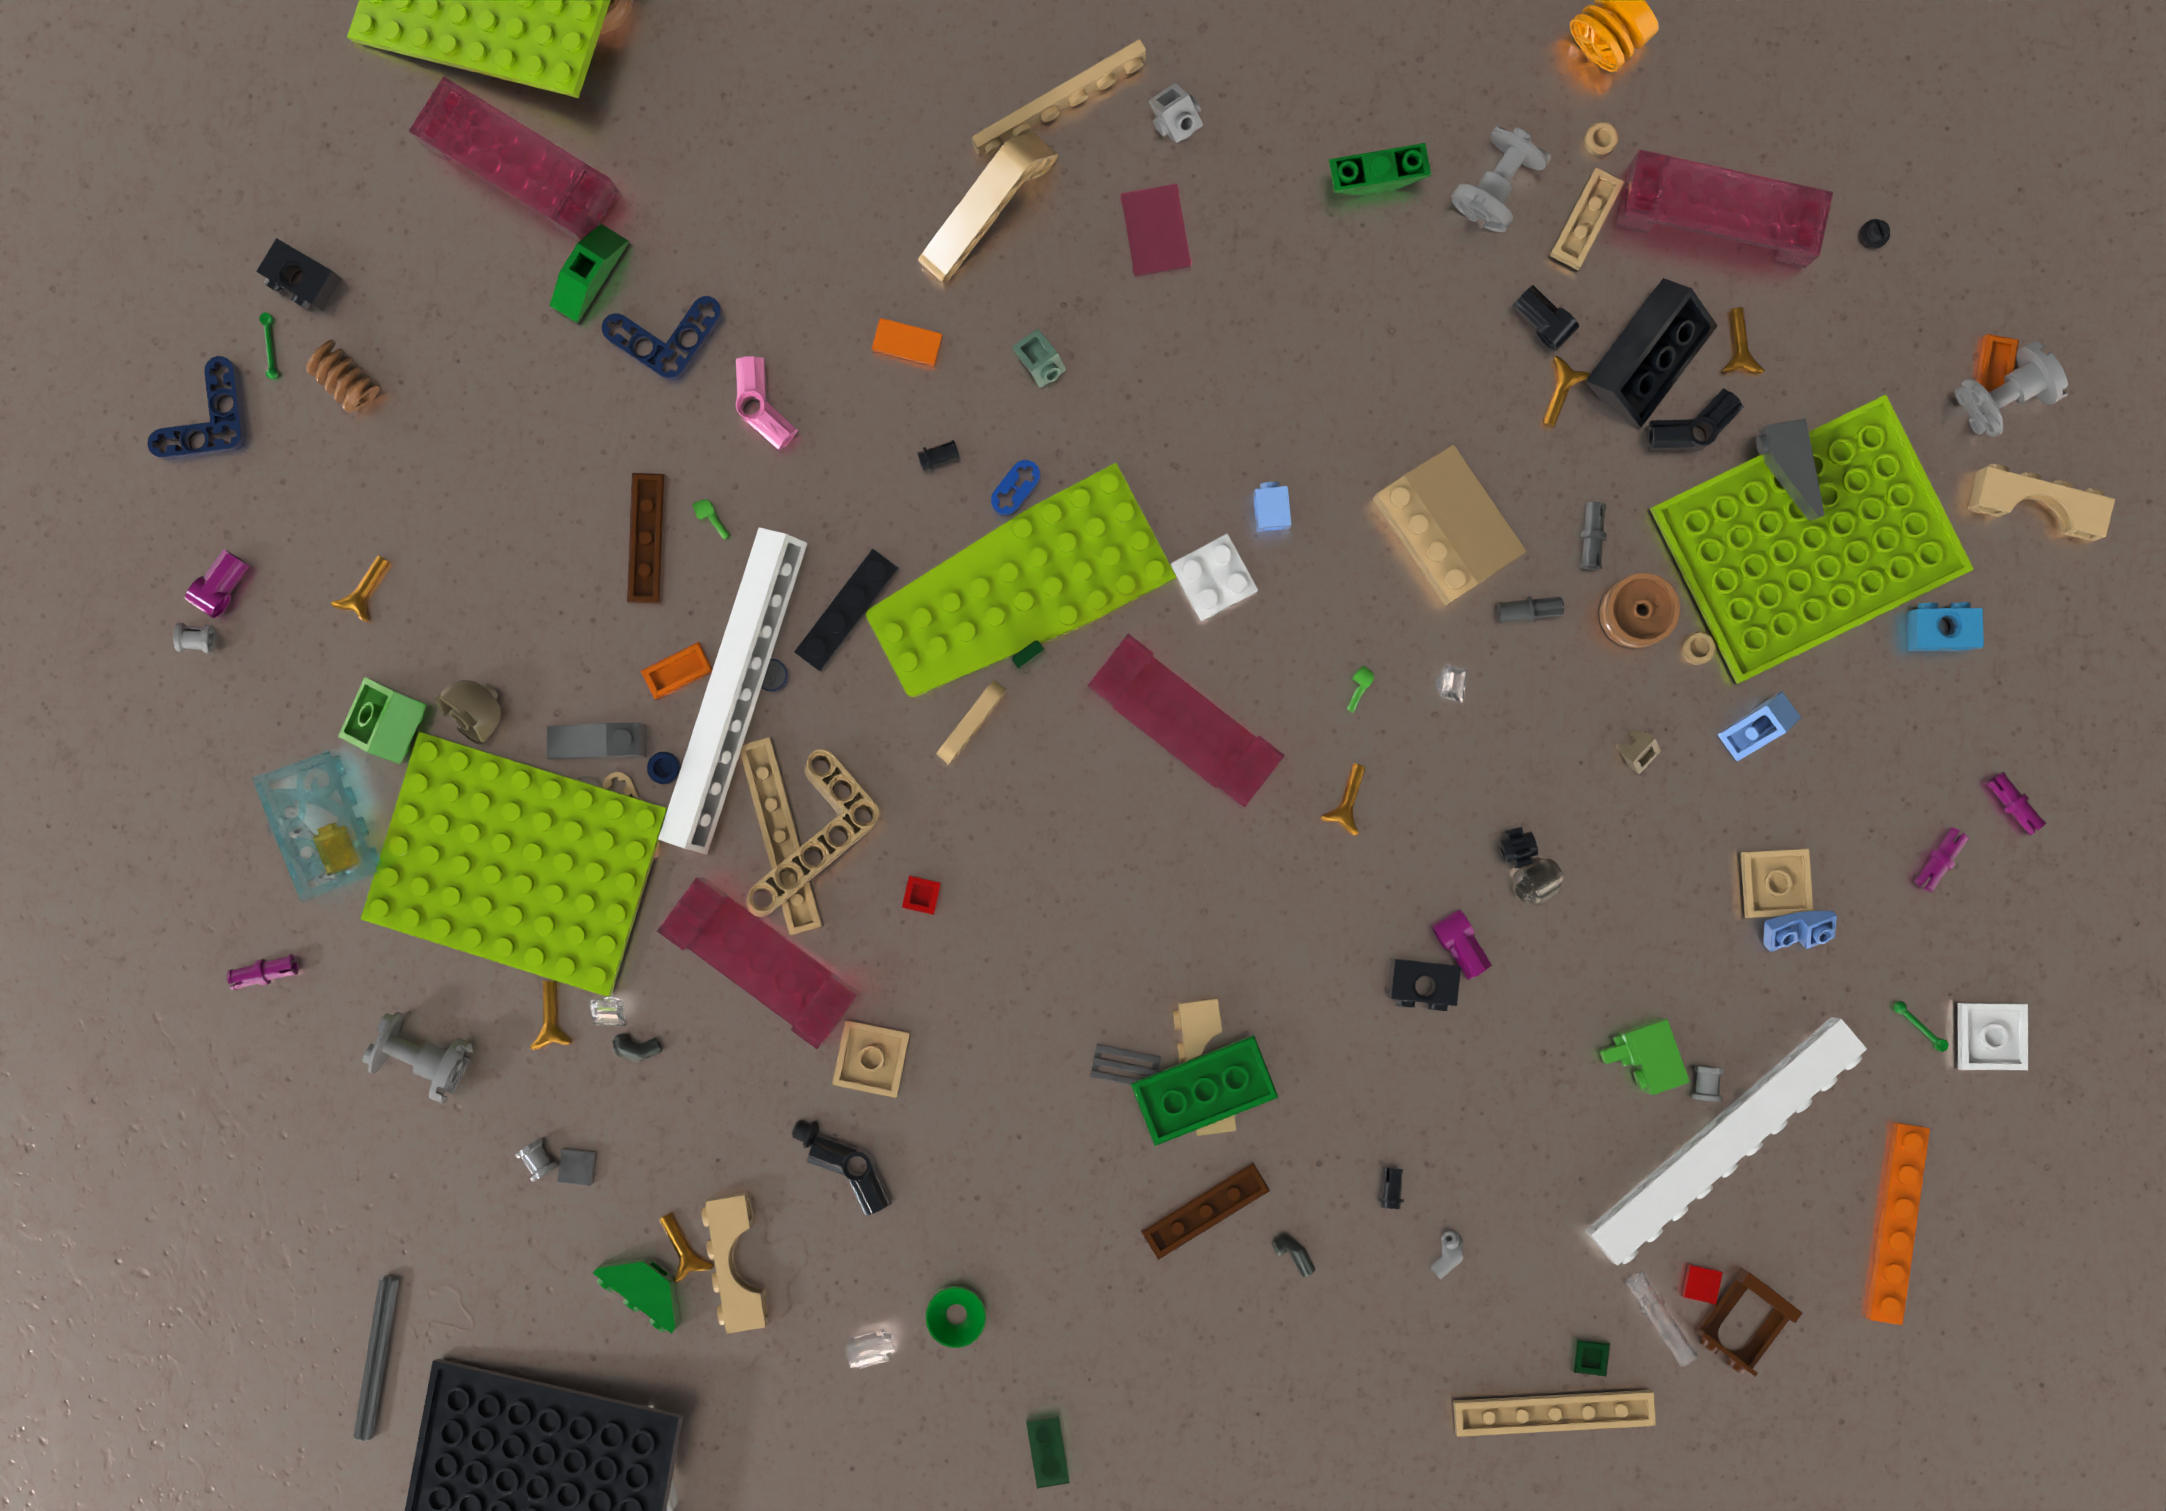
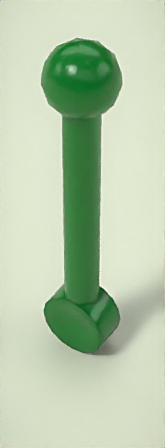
M265 312L259 317L260 323L264 325L268 368L265 374L267 378L274 380L279 375L274 364L271 325L274 322V318L271 314Z
M1898 1001L1894 1004L1895 1012L1903 1014L1934 1042L1933 1045L1937 1051L1944 1052L1948 1049L1949 1044L1947 1040L1934 1035L1907 1010L1905 1002Z

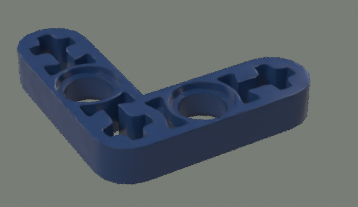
M702 296L698 298L666 343L619 313L608 315L603 320L602 333L611 344L663 379L676 381L686 373L721 322L723 310L719 302L713 297ZM710 305H713L712 310L715 315L712 318L706 316L701 323L706 328L704 332L697 325L690 323L692 319L699 323L703 316L700 311L702 306L708 308ZM623 322L622 328L632 336L629 342L618 333L612 337L611 325H619ZM693 330L697 333L698 340L694 346L685 347L681 344L680 337L685 331ZM641 339L651 340L653 344L652 351L646 356L638 355L635 350L637 342ZM676 345L681 352L688 355L684 359L680 354L675 361L678 369L676 371L670 369L666 373V367L663 363L666 359L672 361L677 353L672 348Z
M216 356L207 361L204 374L210 422L160 428L153 431L147 443L149 451L153 455L164 460L233 452L239 450L244 445L246 430L239 371L234 362L223 356ZM220 365L228 369V373L223 374V382L225 385L231 386V389L223 388L221 378L215 375V372L220 370ZM230 395L233 399L231 410L225 413L220 412L217 407L218 400L222 396ZM228 428L236 433L235 437H231V443L221 438H213V434L217 436L227 434ZM201 431L204 434L205 442L200 448L193 449L189 444V438L194 432ZM163 437L170 441H180L181 446L177 444L166 446V452L158 448V444L164 441Z

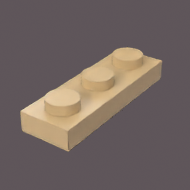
M1596 167L1549 256L1579 270L1625 182Z

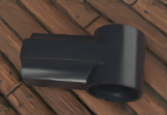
M1534 285L1528 288L1512 305L1536 329L1535 333L1540 341L1553 351H1557L1579 329L1578 322L1568 311L1561 307L1557 308Z

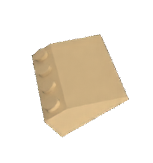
M1454 444L1378 492L1373 498V501L1445 606L1527 552Z

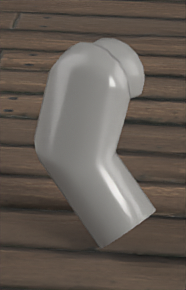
M1452 1230L1446 1231L1442 1235V1257L1430 1266L1440 1279L1446 1276L1463 1260V1239L1458 1232Z

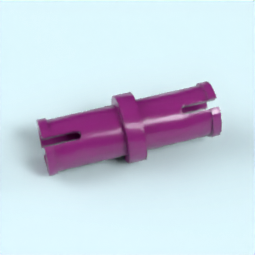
M2004 771L1997 774L1998 777H1993L1986 783L2005 805L2003 809L2006 813H2012L2029 836L2034 834L2036 829L2040 830L2046 824L2028 803L2029 797L2025 793L2021 794Z
M1950 827L1949 832L1938 848L1930 852L1928 855L1930 860L1914 880L1919 887L1930 877V880L1923 889L1931 893L1934 892L1935 887L1946 871L1952 870L1955 865L1954 859L1965 843L1968 842L1969 837L1965 833H1962L1954 843L1953 841L1960 830Z
M293 954L269 961L265 959L256 960L254 965L229 970L227 972L228 984H232L230 986L232 990H238L239 988L260 984L261 986L271 983V980L297 975L299 971L297 960L291 962L295 960Z

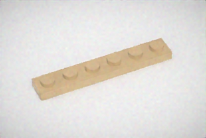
M1140 39L971 136L973 147L979 157L985 153L992 155L998 152L1005 141L1012 137L1028 134L1032 130L1031 126L1040 121L1046 123L1053 120L1060 114L1059 110L1070 104L1073 107L1087 99V94L1093 90L1108 88L1116 81L1115 78L1124 72L1127 74L1134 73L1144 65L1146 48Z
M768 737L743 744L740 755L771 869L773 870L800 848L801 845L772 739ZM783 871L778 875L780 883L784 886H792L796 883V877L792 872ZM809 881L781 904L789 935L823 927L811 882Z
M1652 1390L1453 1401L1455 1434L1457 1437L1656 1426L1654 1392Z

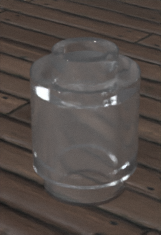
M881 1328L852 1337L850 1342L845 1343V1352L851 1369L859 1367L862 1370L891 1361V1354L896 1352V1347L892 1334H886L884 1329Z

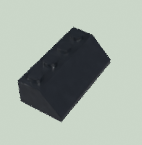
M1663 278L1592 371L1586 382L1601 401L1635 426L1642 428L1718 325L1692 288Z

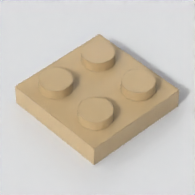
M1809 849L1740 852L1745 918L1775 917L1814 911Z
M846 1019L832 1085L897 1098L910 1032Z

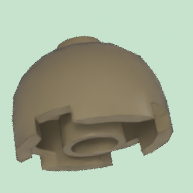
M471 680L456 681L446 687L434 699L441 713L444 716L449 713L458 724L456 729L476 744L484 743L499 726L501 709L496 701L498 694L487 683L480 685Z

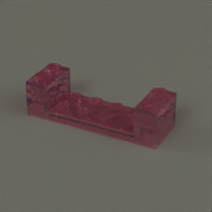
M443 76L409 129V132L423 147L447 162H450L451 159L532 208L548 218L559 231L577 242L599 226L620 193L609 177Z
M1639 150L1628 165L1615 226L1648 233L1654 224L1683 229L1776 250L1775 262L1806 268L1820 256L1833 192Z
M1128 633L1087 685V689L1241 809L1245 808L1285 755L1260 735L1256 737L1154 658V653Z
M704 877L695 878L657 930L658 933L681 950H690L791 1024L793 1026L791 1031L815 1049H819L825 1044L861 994Z

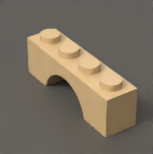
M1990 464L1976 472L1967 509L2000 517L2010 513L2021 500L2034 499L2045 503L2056 513L2060 521L2062 533L2091 541L2107 536L2115 499L2104 496V491L2093 488H2086L2084 491L2072 488V483L2062 480H2053L2052 483L2041 480V475L2031 472H2021V475L2009 472V467L2000 464Z
M1217 997L1179 1002L1178 1010L1172 1011L1175 1030L1182 1031L1183 1043L1177 1044L1180 1063L1201 1056L1207 1043L1222 1032ZM1233 1115L1195 1130L1196 1135L1236 1131L1235 1117Z
M749 1191L711 1197L705 1201L706 1207H702V1220L704 1227L709 1226L711 1239L707 1240V1252L709 1259H714L716 1272L712 1273L714 1292H720L721 1305L717 1306L720 1326L725 1325L726 1334L764 1328L770 1322L765 1289L750 1285L743 1280L733 1262V1249L736 1240L741 1233L754 1224Z

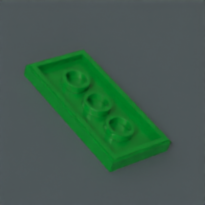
M1254 1035L1130 1083L1154 1146L1279 1098Z

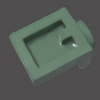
M1036 329L1012 346L1015 354L1032 374L1040 388L1055 381L1066 371L1059 354L1039 329Z

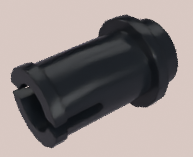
M954 440L930 449L923 447V451L917 452L923 471L929 469L932 472L934 467L960 460Z
M1382 1168L1381 1197H1378V1201H1381V1208L1400 1209L1401 1203H1404V1199H1401L1404 1169Z

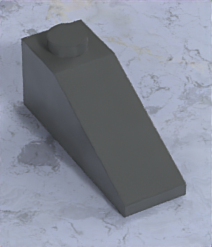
M1806 418L1766 425L1760 429L1759 435L1756 437L1758 453L1764 457V463L1809 521L1824 516Z
M642 723L547 726V759L646 757V725Z

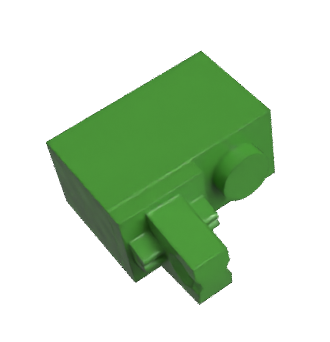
M1658 1018L1617 1032L1618 1036L1613 1037L1615 1044L1599 1050L1602 1061L1605 1064L1621 1060L1623 1066L1629 1064L1636 1066L1637 1070L1633 1071L1634 1078L1639 1089H1644L1645 1093L1655 1095L1690 1082L1668 1019Z

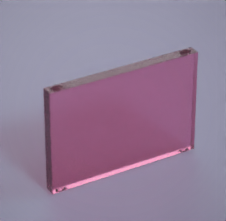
M1177 184L1121 193L1120 201L1123 207L1131 252L1132 272L1135 277L1191 267L1192 259L1189 255Z

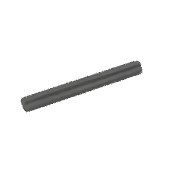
M382 1276L378 1283L353 1435L354 1439L360 1441H369L374 1435L399 1282L398 1278L393 1276Z

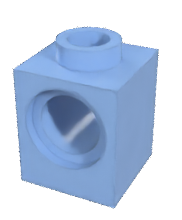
M1279 482L1261 483L1260 488L1255 489L1253 493L1257 532L1289 529L1291 527L1288 486L1280 487Z

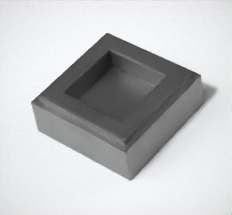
M568 1148L561 1149L557 1182L591 1186L593 1183L596 1152Z

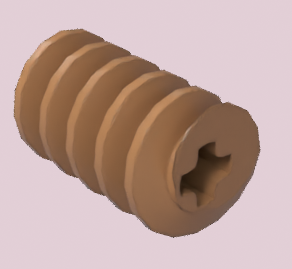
M332 339L328 340L313 353L307 363L306 370L311 376H315L316 381L320 385H325V390L329 394H334L335 401L343 403L345 411L348 413L358 411L373 401L379 392L380 386L376 385L369 389L368 386L372 382V378L366 376L360 380L359 377L363 373V369L356 367L350 370L354 360L347 358L341 361L345 351L340 348L332 352L336 342Z

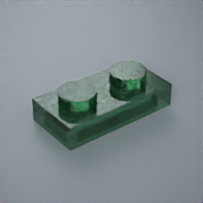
M1059 1414L1026 1420L1037 1489L1070 1483Z

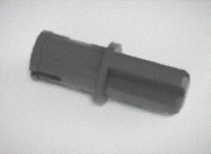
M1528 596L1526 600L1498 602V619L1500 623L1526 619L1529 622H1533L1535 618L1562 616L1564 614V602L1561 597L1532 599L1531 596Z

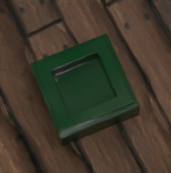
M1035 640L1014 655L1011 660L1020 671L1045 653V649L1038 640Z
M1575 1337L1572 1371L1574 1373L1607 1377L1610 1343L1608 1341Z

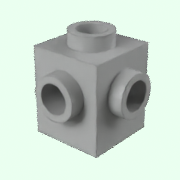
M1176 83L1149 100L1156 116L1153 119V123L1163 137L1168 135L1173 141L1178 143L1189 138L1194 131L1203 126L1198 115L1201 112V108L1197 100Z

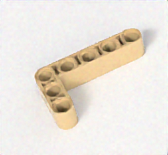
M1035 133L1010 138L999 149L920 255L918 262L942 283L950 279L1023 182L1043 176L1056 162L1059 154Z
M817 749L808 756L804 770L807 779L836 811L838 816L753 885L749 890L746 906L749 912L755 916L763 917L772 913L866 835L878 820L879 809L877 805L828 750ZM815 760L825 761L829 766V771L822 774L817 773L812 768V762ZM839 784L845 785L850 791V796L843 799L838 798L833 792V787ZM858 809L867 810L871 815V821L864 824L858 822L854 812ZM832 830H841L846 835V842L843 844L833 843L829 833ZM809 850L818 852L821 856V863L817 865L808 864L804 859V853ZM783 871L792 872L796 877V883L792 886H784L780 883L778 875ZM758 892H764L769 895L771 904L763 908L758 907L753 902V895Z

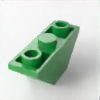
M1426 143L1329 159L1334 193L1365 196L1394 191L1431 176Z
M603 224L592 230L576 244L561 268L549 306L579 323L627 247L629 240Z
M650 1257L602 1263L592 1273L598 1277L597 1283L609 1292L615 1290L624 1297L623 1303L628 1308L637 1313L641 1310L651 1318L649 1320L650 1324L663 1333L667 1330L672 1334L680 1325L676 1283L674 1282L675 1276Z

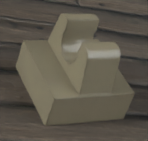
M1631 730L1629 735L1635 741L1632 746L1626 747L1619 742L1617 748L1626 760L1629 768L1640 774L1661 750L1656 739L1648 732L1641 733Z

